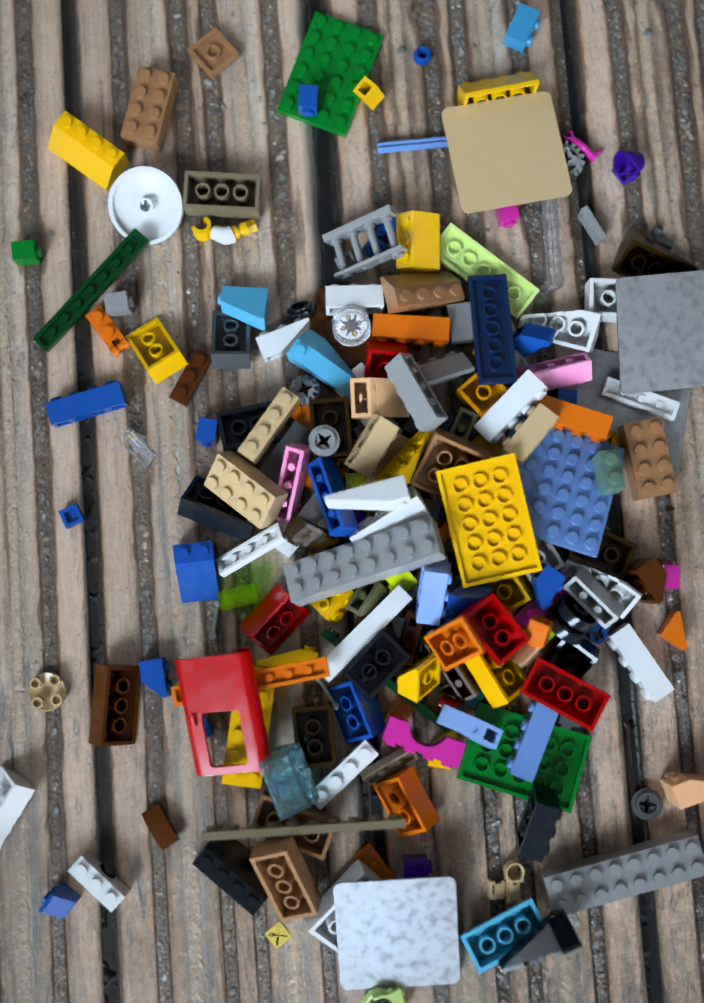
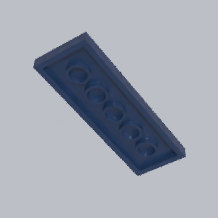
M506 274L468 276L477 385L515 383L517 381Z

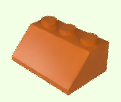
M412 766L400 769L373 785L387 814L399 813L401 817H405L406 828H395L400 838L426 832L440 820Z

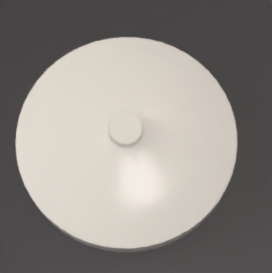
M147 166L131 168L122 173L112 185L108 198L109 214L114 226L125 238L136 228L150 241L149 245L158 244L169 239L177 231L183 219L184 210L182 207L183 196L176 182L159 169Z

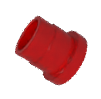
M443 695L437 709L441 710L444 704L457 709L459 702Z

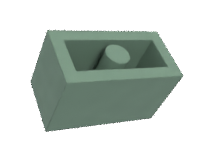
M618 449L598 451L592 458L599 495L617 494L626 487Z

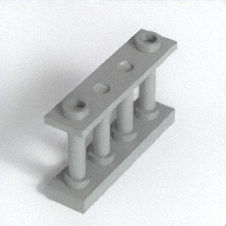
M388 204L322 235L325 243L334 246L341 271L334 274L335 278L349 281L356 274L390 259H399L404 256V253L409 252L406 246L398 245L391 223L392 218L398 216L394 207ZM381 223L385 226L391 249L382 253L374 230L375 226ZM367 231L374 253L373 257L366 260L358 240L359 233ZM346 239L351 240L357 259V264L350 267L347 265L341 246L342 241Z

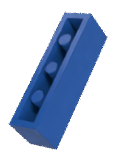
M116 380L108 381L104 386L88 387L87 391L71 392L68 394L69 396L64 398L54 397L50 399V402L45 403L50 423L56 428L129 406L124 387L119 381L116 382Z
M322 456L318 457L306 466L329 535L347 537L359 529L353 509L328 508L324 499L326 495L346 490L336 460Z

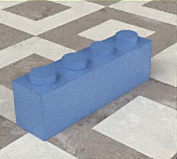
M531 699L527 711H529L528 716L521 723L520 729L522 732L520 737H516L513 748L515 750L513 755L509 756L506 767H508L507 771L510 774L533 783L559 713Z

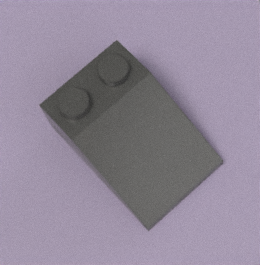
M213 311L211 360L213 369H251V325L226 315L222 311Z

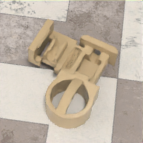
M512 859L507 861L503 867L504 880H501V883H495L491 878H487V897L489 900L505 899L508 904H512L513 901H516V903L523 901L520 896V883H524L525 870L519 861ZM514 865H519L520 872L514 876Z

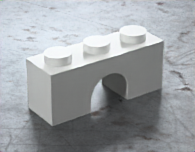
M87 850L72 865L68 872L112 912L126 897L130 889L117 877L112 879L104 874L100 868L101 862Z

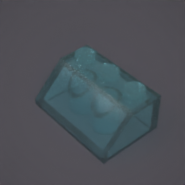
M299 742L279 746L259 763L280 820H285L310 808L320 798Z

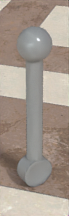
M219 599L214 603L216 606L212 632L209 634V638L212 640L217 638L216 626L219 607L222 605V601Z
M322 678L315 679L317 682H319L320 686L322 687L325 694L332 703V708L334 710H337L339 708V703L334 701L333 697L324 685Z

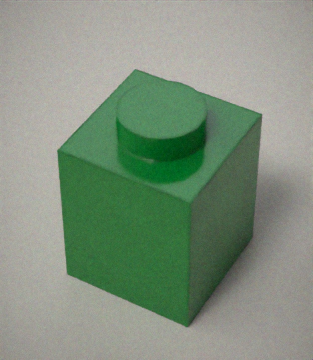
M34 239L11 242L12 260L18 266L41 264L40 257H43L42 248Z

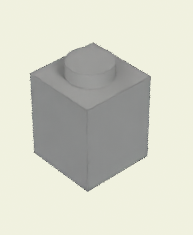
M126 290L103 294L106 313L110 318L133 314L134 300Z

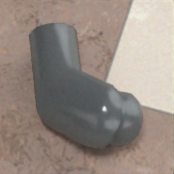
M655 225L651 229L653 241L671 250L674 241L664 238L662 233L663 227Z

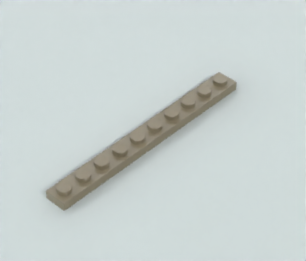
M395 813L389 814V818H381L380 815H369L368 819H360V816L348 817V820L340 821L339 817L328 818V822H320V819H309L308 823H300V820L288 821V824L280 825L279 821L268 822L267 826H259V823H248L247 827H239V824L227 825V828L219 829L218 825L207 826V830L201 832V841L406 828L405 817H401V814Z

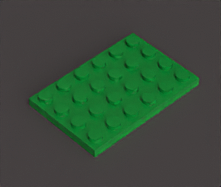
M315 11L276 109L277 113L346 138L360 99L353 90L364 76L369 79L383 43L384 35ZM299 84L318 85L317 116L305 117L299 115Z
M478 702L474 717L503 730L496 749L486 748L467 738L456 777L528 800L533 783L552 788L557 791L558 798L560 799V808L565 812L571 813L592 736L554 725L533 783L510 774L507 771L508 767H506L509 756H512L515 750L513 748L516 737H520L522 732L520 729L521 723L527 716L499 707L493 709L489 704Z

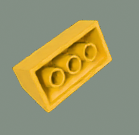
M520 71L508 76L500 75L493 79L483 78L472 83L467 81L458 86L459 106L483 101L536 93L540 82L532 71Z
M66 110L54 123L48 149L108 191L129 164L125 153Z

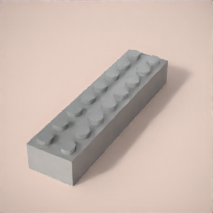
M429 515L283 566L290 600L301 607L444 560L446 555L437 522Z
M688 829L539 872L550 911L564 909L566 914H571L703 877L704 855L698 835Z

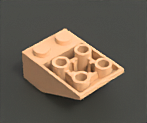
M350 378L351 420L371 419L374 413L385 419L409 418V413L405 408L406 405L402 398L398 396L396 388L389 378Z

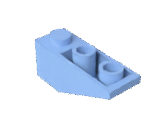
M445 704L436 723L490 749L497 748L503 730Z

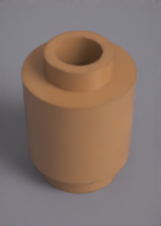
M527 643L511 659L523 669L540 652L538 649L530 647Z

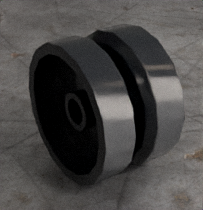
M567 594L562 595L556 602V607L551 608L545 615V619L554 622L552 631L563 641L572 645L580 644L586 637V633L591 632L597 625V621L571 595Z

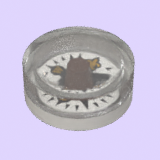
M347 305L337 310L332 319L335 339L348 347L364 343L371 333V323L367 312L356 305Z

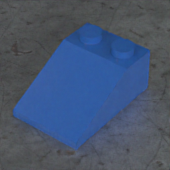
M203 541L173 545L174 563L182 603L221 599L215 542Z

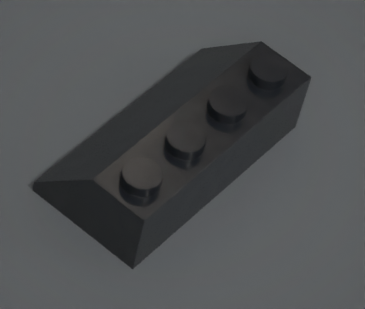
M195 476L181 496L177 514L246 542L251 539L256 526L204 486L206 479Z
M236 839L208 841L195 857L192 864L254 916L267 900L268 895L249 860L252 852Z

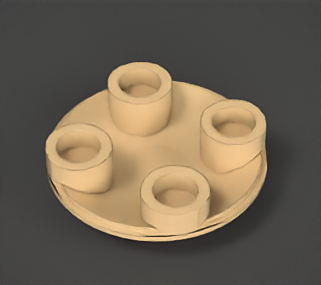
M43 672L30 680L28 697L33 708L41 711H52L64 702L67 687L60 675L53 672Z

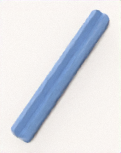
M446 136L377 142V152L379 154L448 147Z

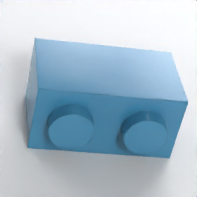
M519 3L506 32L503 45L523 53L525 47H529L534 37L531 35L532 31H537L541 21L538 19L540 11Z

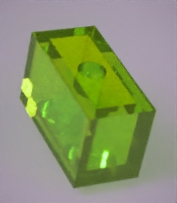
M257 583L217 592L221 611L261 602Z

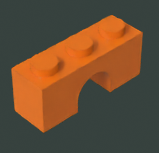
M500 601L515 620L514 614L517 607ZM534 615L530 619L528 626L518 625L531 639L528 645L539 649L547 644L554 622Z

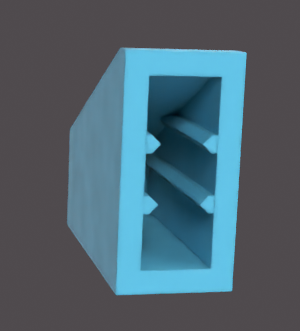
M222 286V293H218V305H221L222 313L260 330H265L269 304L268 288Z

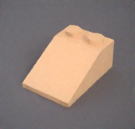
M672 771L666 773L665 777L660 779L668 802L680 810L704 802V775Z

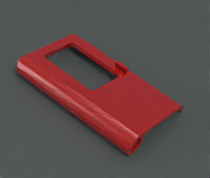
M239 648L228 654L185 659L175 658L174 661L196 775L211 776L256 771L258 773L268 772L273 764L251 648ZM237 710L240 715L248 763L214 766L211 762L203 713Z

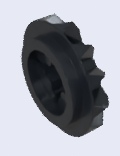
M303 300L292 304L286 313L291 319H302L305 316L308 317L309 314H313L317 308L315 302Z

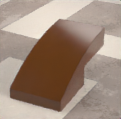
M157 803L141 814L161 850L164 851L180 840L161 804Z

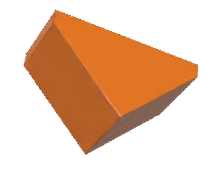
M670 611L655 634L679 650H688L681 612Z

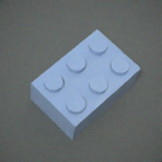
M446 555L444 560L421 568L416 599V623L440 626L441 618H445L446 607L444 605L448 601L449 596L447 588L448 584H451L452 573L450 572L451 563H448V555Z

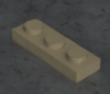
M400 747L395 752L367 766L359 774L369 788L418 760L417 753H408L403 750L404 747Z

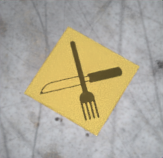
M280 921L265 933V936L276 950L292 937Z

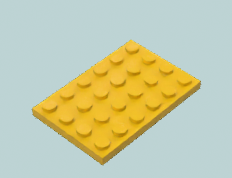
M515 453L436 471L463 588L542 571Z

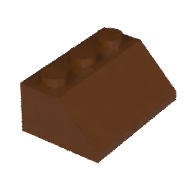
M659 558L637 559L628 566L624 579L626 582L643 594L639 599L641 603L661 604L663 602L667 572L664 570V563Z

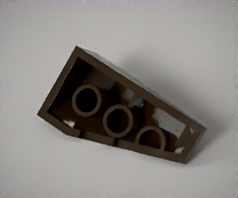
M632 229L628 231L620 243L612 266V271L625 277L698 270L697 266Z
M295 513L283 533L288 538L287 542L294 546L300 544L304 547L332 549L351 542L343 537L330 536L327 529Z

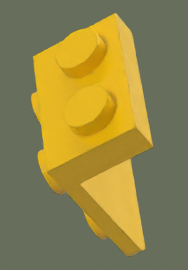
M350 590L310 604L326 620L335 625L348 611L345 606L354 594V591Z

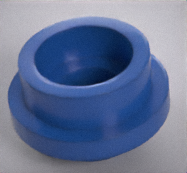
M420 46L414 51L413 59L416 64L424 66L431 61L432 54L426 46Z

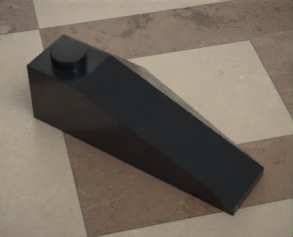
M555 909L549 912L548 916L544 917L498 963L502 973L527 966L530 960L542 962L545 961L547 955L553 953L557 957L582 947V943L564 909Z

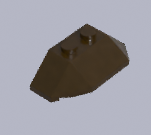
M436 628L418 638V660L433 653L424 637ZM465 663L446 672L441 666L440 684L436 686L440 693L457 700L461 704L479 695L477 682Z

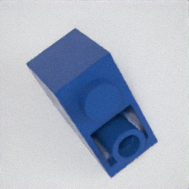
M527 323L513 334L514 348L523 357L530 354L534 355L540 348H546L553 342L552 338L556 330L550 327Z
M542 563V571L535 572L531 578L536 607L545 610L553 604V597L556 592H560L563 589L566 577L550 565Z
M165 657L138 662L141 682L163 698L169 697L172 692L171 687L173 686L172 681L168 678V672H170L169 661H166Z
M62 882L58 887L55 885L41 900L43 905L39 911L64 919L81 896L66 883Z

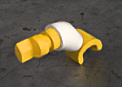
M204 217L203 220L206 226L204 229L200 230L195 226H191L193 235L198 241L204 242L212 239L223 245L236 243V240L240 239L241 235L245 237L258 231L253 219L239 223L238 227L235 225L232 227L214 225L212 227L209 218Z

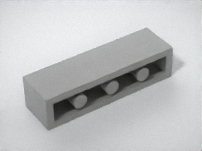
M407 353L396 355L384 367L387 376L394 384L398 396L402 398L406 405V410L414 419L417 429L420 432H432L448 419V416L413 356Z

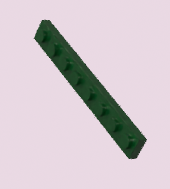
M134 228L32 339L49 353L150 244V241Z
M325 628L321 633V636L335 647L342 642L338 638L340 634L332 628L329 630ZM394 676L385 684L446 732L448 728L436 723L440 711L436 714L431 710L433 706L424 699L422 702L418 701L416 703L398 694L397 678Z

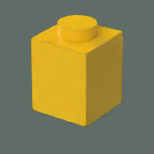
M366 76L362 78L353 90L360 101L372 111L385 97L379 87Z

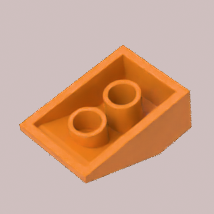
M464 615L444 623L424 637L445 672L486 651Z

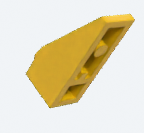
M304 645V648L259 659L256 665L273 667L318 658L319 651H315L316 647Z

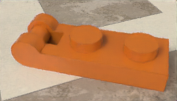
M101 305L85 315L115 357H118L125 348L127 350L131 347ZM117 340H120V343L114 346L113 343H115Z

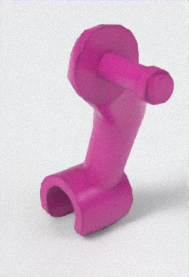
M573 131L568 132V137L564 134L562 135L563 144H565L566 140L569 143L568 145L575 143V146L577 148L580 147L585 157L592 162L596 160L595 157L603 153L602 149L593 153L584 142L574 137Z

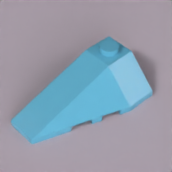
M308 329L296 339L287 352L288 360L350 399V378L357 377L325 338Z

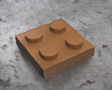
M216 27L187 49L188 54L211 79L215 78L240 57L239 52Z

